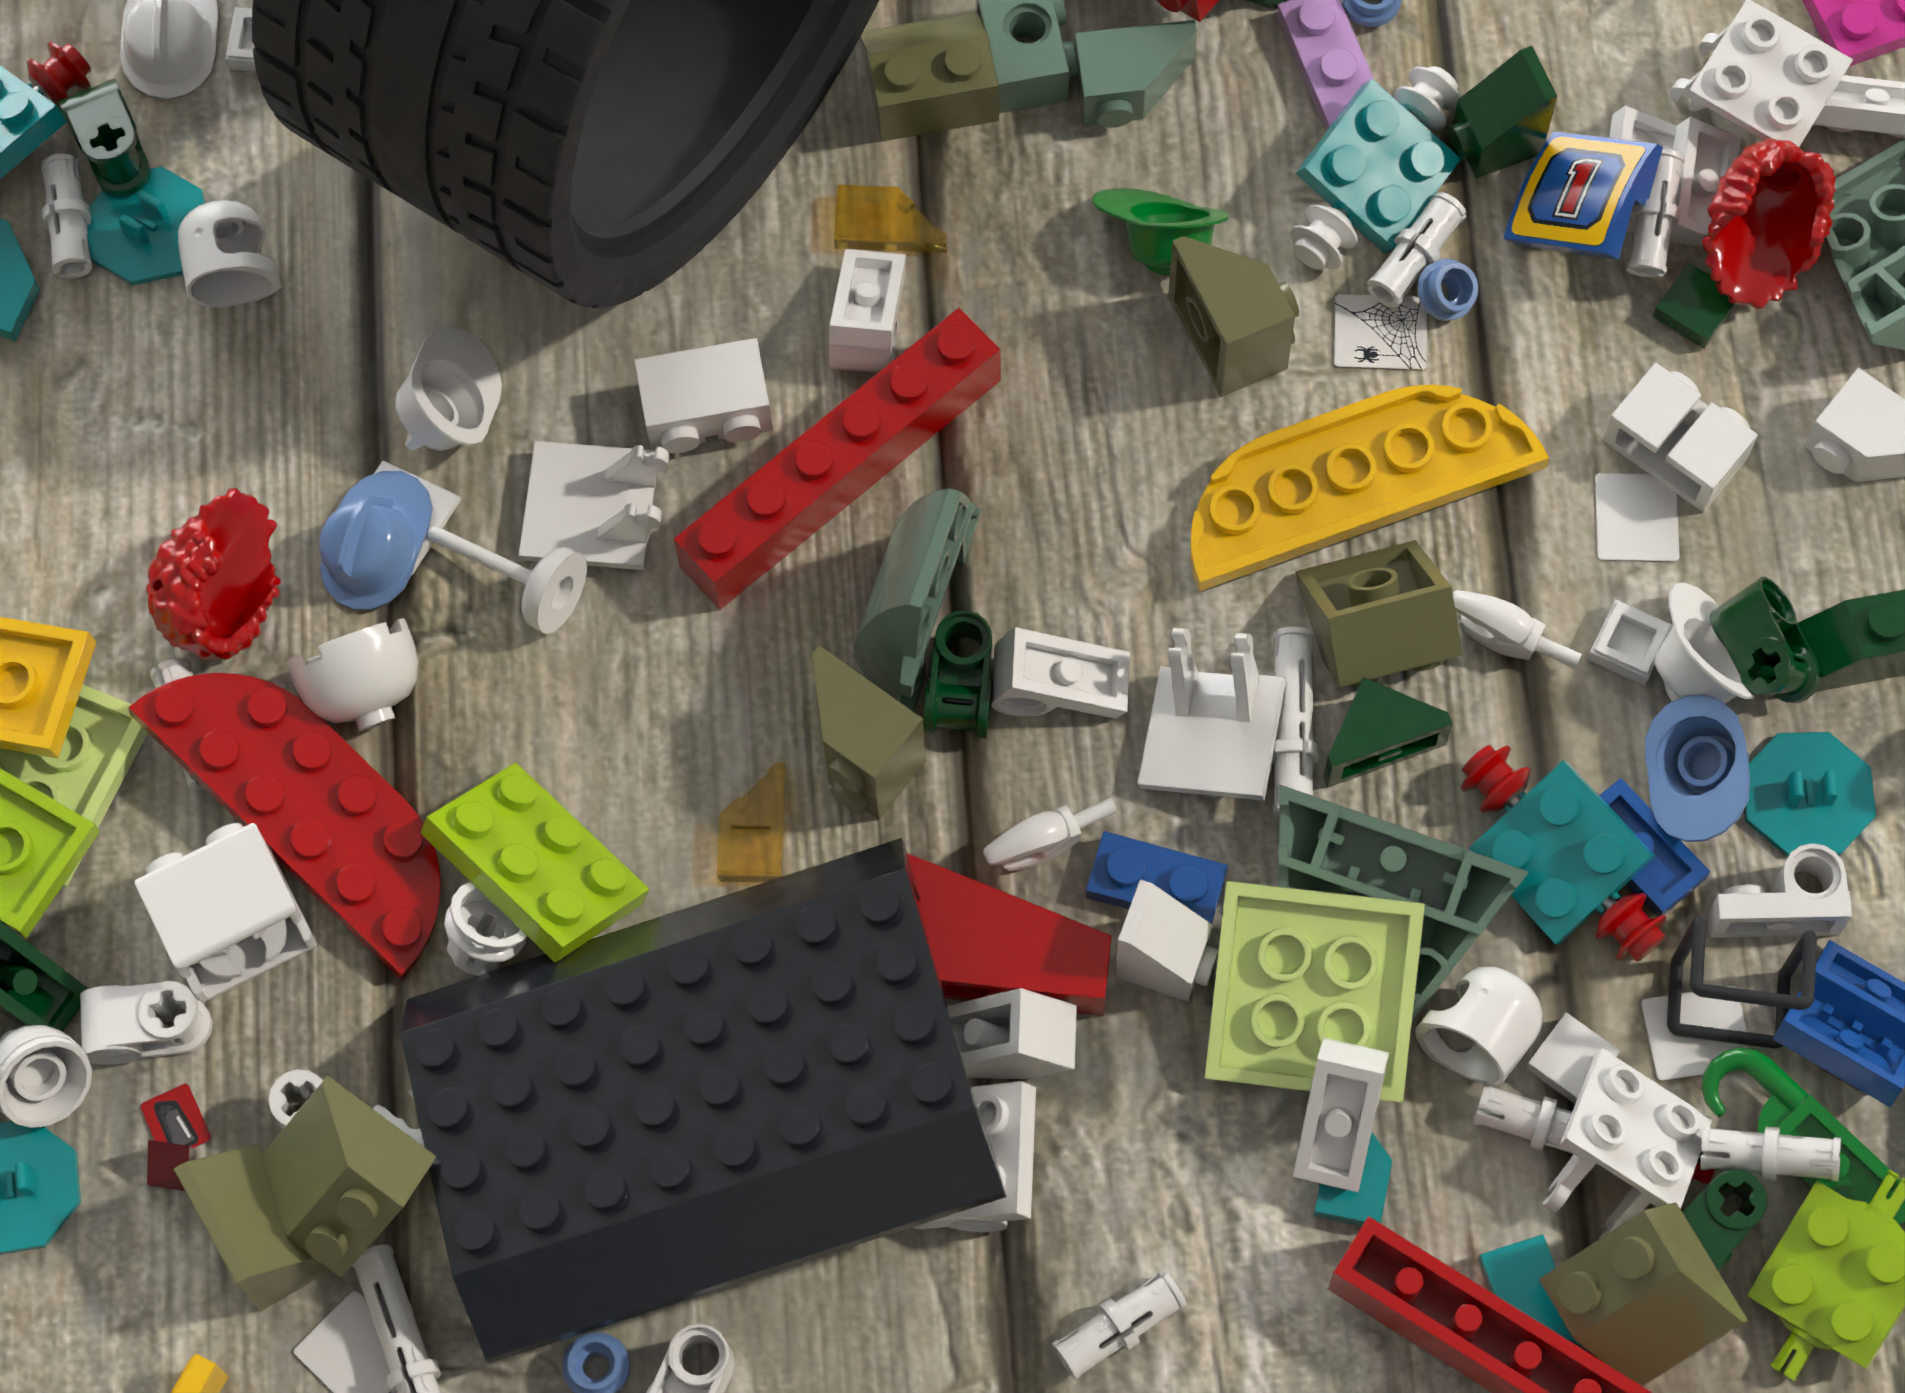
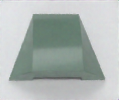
M1905 139L1836 178V191L1833 195L1835 208L1830 213L1833 225L1829 229L1830 234L1824 238L1828 251L1871 343L1905 350Z
M950 488L937 490L913 502L897 520L854 643V658L865 678L913 712L915 711L926 678L924 655L955 563L964 565L982 509L976 507L975 503L969 502L970 499L961 491Z
M1279 784L1278 887L1425 903L1413 1021L1529 872Z

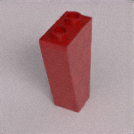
M907 853L921 899L917 901L945 999L969 1001L1022 988L1077 1005L1076 1013L1104 1016L1112 935Z

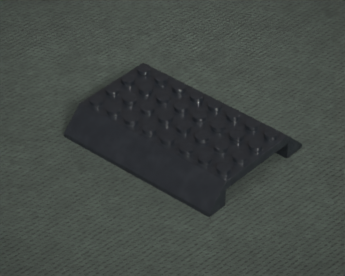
M902 838L592 938L556 963L549 956L543 954L407 999L400 1036L424 1147L437 1156L429 1167L451 1273L484 1357L489 1363L1007 1197L989 1134L977 1110L917 901L921 899Z

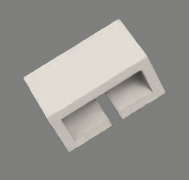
M757 338L634 359L651 450H655L656 447H662L669 453H683L695 449L700 443L706 442L705 437L718 435V440L725 439L729 442H745L758 437L761 432L773 430Z
M1655 362L1613 412L1602 441L1704 513L1747 461L1758 434L1752 431L1748 422L1733 409L1727 407L1720 408L1713 402L1708 406L1700 400L1702 394L1699 393L1697 386L1687 376L1677 371L1669 372Z

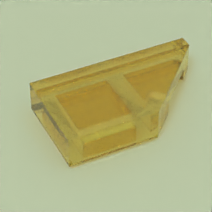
M837 186L834 232L835 249L947 253V234L940 227H934L915 208V203L899 187Z
M775 763L767 770L765 777L741 798L738 796L719 814L718 882H767L783 877L787 773L785 763Z

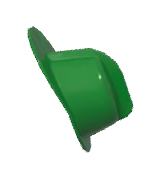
M1113 188L1101 190L1093 194L1091 202L1098 210L1124 221L1133 258L1139 263L1146 265L1152 272L1163 276H1170L1173 240L1185 236L1211 245L1215 224L1227 221L1229 213L1223 210L1198 207L1168 195L1141 189Z

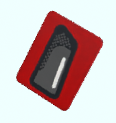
M182 1084L141 1104L142 1113L155 1141L188 1145L192 1148L210 1141L211 1135L188 1084Z

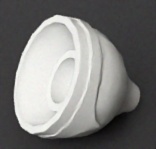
M44 1025L22 1026L15 1030H9L2 1035L0 1039V1111L15 1124L30 1128L50 1126L67 1118L82 1104L91 1086L92 1069L85 1050L70 1036L58 1029Z

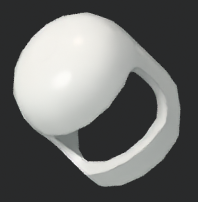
M212 201L191 210L181 222L178 230L179 254L187 296L194 303L206 307L225 308L257 302L281 289L282 285L277 264L270 257L261 254L262 244L266 240V230L263 221L252 208L237 201Z
M1478 967L1466 974L1456 984V992L1460 1001L1455 1006L1444 1011L1430 1010L1416 1027L1415 1035L1421 1049L1433 1061L1472 1081L1498 1086L1505 1081L1541 1031L1543 1022L1542 1005L1530 986L1515 974L1497 967ZM1436 1028L1455 1031L1470 1038L1476 1044L1469 1051L1456 1052L1450 1049L1440 1038Z

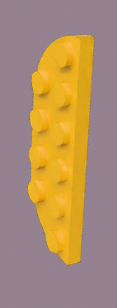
M1414 385L1397 388L1270 432L1250 441L1231 454L1212 474L1210 483L1200 498L1194 512L1190 537V562L1198 592L1547 468L1550 458L1533 431L1509 409L1499 403L1494 407L1480 399L1461 394L1462 388L1445 385Z

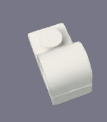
M845 249L829 327L830 369L878 373L895 359L898 310L905 278L906 254Z
M1015 627L994 645L991 705L999 713L1018 717L1039 716L1052 711L1056 707L1117 719L1125 714L1128 708L1130 652Z
M1812 843L1798 847L1790 853L1775 878L1772 893H1764V888L1759 885H1737L1727 888L1724 894H1717L1707 913L1709 938L1802 936L1807 930L1813 931L1816 936L1840 935L1852 917L1850 891H1848L1847 875L1843 861L1835 851L1825 845ZM1804 872L1814 875L1821 882L1824 891L1817 894L1804 891L1796 883L1794 874Z
M1323 1038L1315 1066L1293 1177L1359 1192L1389 1052Z

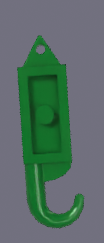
M1738 1047L1723 1051L1710 1061L1703 1073L1701 1090L1706 1105L1714 1115L1720 1117L1726 1112L1718 1092L1722 1078L1731 1071L1740 1070L1748 1073L1771 1095L1760 1113L1758 1133H1764L1765 1127L1780 1128V1135L1834 1139V1137L1841 1138L1838 1182L1831 1181V1179L1799 1178L1810 1189H1812L1816 1181H1819L1847 1199L1870 1204L1890 1169L1770 1057L1755 1049ZM1899 1179V1181L1897 1182L1896 1186L1894 1187V1189H1893V1191L1891 1192V1194H1890V1196L1888 1197V1199L1891 1198L1892 1194L1894 1193V1191L1896 1190L1897 1186L1899 1185L1901 1179ZM1905 1200L1893 1218L1899 1225L1905 1224Z

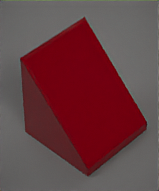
M148 1140L147 1186L185 1191L174 1168L187 1161L195 1160L196 1150L188 1145Z

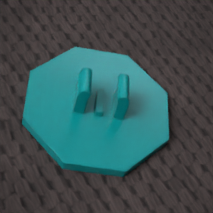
M161 166L151 169L148 183L133 195L116 197L101 190L90 205L91 223L87 225V238L92 262L132 286L183 275L179 254L178 230L181 222L191 210L205 204L202 189Z
M1830 732L1777 733L1748 764L1750 790L1749 800L1744 808L1745 822L1787 858L1798 847L1812 843L1825 845L1840 856L1876 817L1871 767Z
M13 1121L0 1123V1255L45 1248L81 1204L77 1151L44 1126L30 1128L15 1124Z

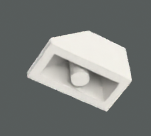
M1857 368L1816 419L1804 447L1812 452L1814 459L1824 469L1835 474H1844L1854 482L1905 477V399L1860 368Z
M1140 879L1118 938L1115 977L1189 1002L1196 983L1208 986L1218 958L1219 949L1209 946L1213 925L1154 884Z
M1022 988L948 1005L968 1078L1028 1080L1075 1069L1077 1005Z

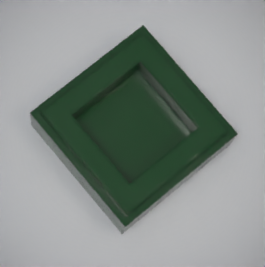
M1689 262L1656 306L1653 317L1705 349L1737 304H1732L1726 295L1719 294L1715 281L1711 280V275Z

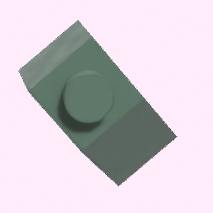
M1195 20L1075 33V52L1078 64V76L1076 78L1083 126L1099 124L1103 127L1115 128L1124 126L1132 120L1144 119L1194 61L1197 34Z

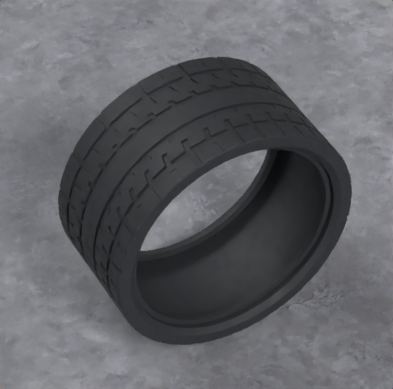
M253 0V58L260 88L270 110L274 112L275 117L291 132L394 195L402 198L453 231L464 235L471 242L525 273L568 301L587 308H604L634 299L669 278L694 258L740 212L775 167H777L812 118L856 46L879 0Z

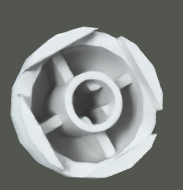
M404 618L398 619L390 629L387 623L384 622L317 646L320 655L307 659V665H305L302 654H298L285 662L298 694L310 710L318 717L333 723L355 721L359 731H364L395 719L392 706L410 695L417 682L419 665L415 643Z

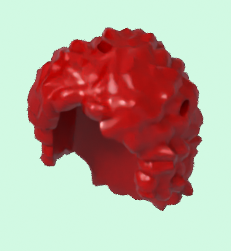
M1768 139L1756 142L1746 147L1741 155L1733 160L1732 166L1727 169L1725 176L1719 179L1717 194L1714 196L1711 205L1707 207V213L1712 220L1708 226V236L1702 239L1703 250L1708 253L1705 263L1712 270L1711 280L1715 281L1719 294L1726 295L1732 304L1750 305L1759 310L1764 308L1769 300L1779 301L1782 299L1784 291L1798 290L1796 276L1811 269L1812 264H1815L1820 257L1821 244L1824 243V238L1830 234L1829 229L1833 225L1830 213L1835 208L1833 195L1836 191V178L1834 170L1828 162L1824 163L1823 157L1819 153L1803 152L1799 146L1787 140Z
M229 488L224 496L218 495L207 505H200L197 516L189 518L182 527L171 530V538L160 545L157 556L148 569L149 583L146 586L149 614L152 615L156 629L162 633L164 639L168 640L172 647L188 650L202 660H229L240 651L249 649L253 639H256L261 633L260 624L267 619L266 611L272 605L273 599L278 598L280 595V591L276 586L281 584V579L274 574L276 568L271 563L272 554L268 547L270 537L275 531L277 523L272 519H268V507L258 503L253 495L241 493L237 488Z

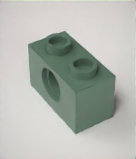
M975 0V11H977L988 34L998 80L999 113L1069 101V78L1078 76V64L1073 41L1062 42L1059 26L1066 25L1064 0ZM1022 36H1033L1039 40L1026 44L1016 39Z

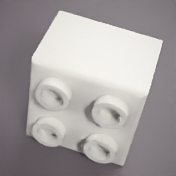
M240 823L223 826L207 837L206 846L185 856L181 853L164 855L147 866L146 875L135 880L136 888L173 965L180 975L186 978L192 992L202 1003L317 946V942L279 864L254 823L244 827Z

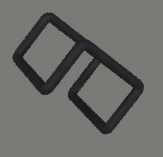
M1702 916L1695 917L1674 952L1670 963L1667 1028L1669 1031L1679 1037L1772 1049L1783 1047V1045L1773 1040L1774 1035L1681 1024L1683 965L1691 951L1690 988L1699 997L1776 1007V1034L1789 1009L1805 1010L1813 1004L1817 948L1816 934L1811 930H1807L1802 934L1779 971L1777 993L1703 984L1706 920ZM1802 961L1801 996L1790 995L1791 977Z

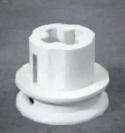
M472 882L462 885L453 895L451 906L446 911L444 926L449 938L447 952L452 957L456 967L466 973L478 976L497 970L504 961L517 956L525 946L527 935ZM488 914L494 916L490 928L484 925Z

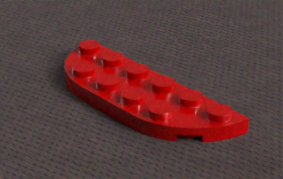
M205 673L177 679L155 688L128 707L130 716L243 826L251 823L256 824L273 856L391 972L402 980L412 970L423 954L437 920L441 882L436 850L420 833L424 823L412 806L321 717H318L300 698L288 690L256 677L233 673Z

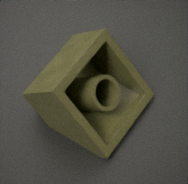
M977 11L863 31L860 41L881 142L999 121V85L988 34Z
M1185 236L1173 240L1168 297L1220 397L1287 370L1291 344L1295 343L1294 322L1295 318L1299 316V307L1290 286L1286 282L1278 284L1269 265Z
M1416 540L1295 571L1297 583L1323 663L1339 687L1347 685L1359 687L1363 677L1377 683L1385 675L1408 669L1414 671L1434 669L1440 666L1444 660L1462 655L1452 586Z
M819 645L811 657L828 782L832 786L830 792L838 802L850 811L860 814L865 809L880 820L926 762L923 718Z
M328 1075L262 1155L287 1238L306 1251L314 1260L322 1263L341 1278L402 1210L437 1157Z
M254 1144L187 1161L174 1168V1171L234 1281L256 1307L263 1311L331 1270L314 1260L306 1251L287 1238L262 1155L264 1151L259 1144Z
M1676 1202L1643 1210L1539 1279L1573 1338L1602 1362L1642 1387L1748 1321Z

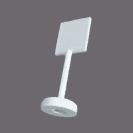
M381 462L375 473L381 471H403L418 478L430 494L433 507L430 527L420 549L412 575L435 542L526 585L522 596L521 610L525 622L535 630L544 634L553 633L566 622L575 609L586 582L587 564L582 554L567 547L552 549L540 559L533 570H529L443 529L461 501L459 495L390 463Z

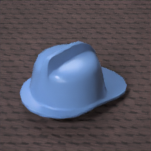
M381 471L364 477L349 489L338 509L327 518L320 533V573L326 590L338 603L354 610H373L390 603L405 589L430 527L433 511L429 491L418 478L403 471Z
M1704 694L1683 696L1668 703L1653 718L1645 737V760L1650 804L1655 820L1669 836L1685 842L1707 841L1725 833L1740 818L1749 800V755L1744 732L1737 714L1723 701Z

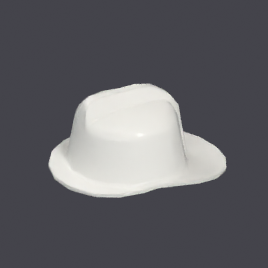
M127 0L123 12L120 56L123 72L133 87L149 97L168 100L186 96L202 86L212 72L216 57L219 16L217 0Z
M446 325L432 330L421 345L410 375L397 391L395 408L400 421L408 431L405 446L410 450L426 446L429 449L444 451L461 444L471 446L481 443L488 433L490 423L501 397L502 381L500 372L491 352L477 337L462 328Z
M1685 582L1674 584L1668 592L1673 628L1658 650L1654 661L1658 673L1664 680L1665 690L1671 702L1683 696L1703 694L1721 700L1725 704L1736 696L1744 699H1753L1756 694L1749 691L1741 682L1740 675L1727 649L1718 639L1710 623L1709 615L1719 605L1696 586Z

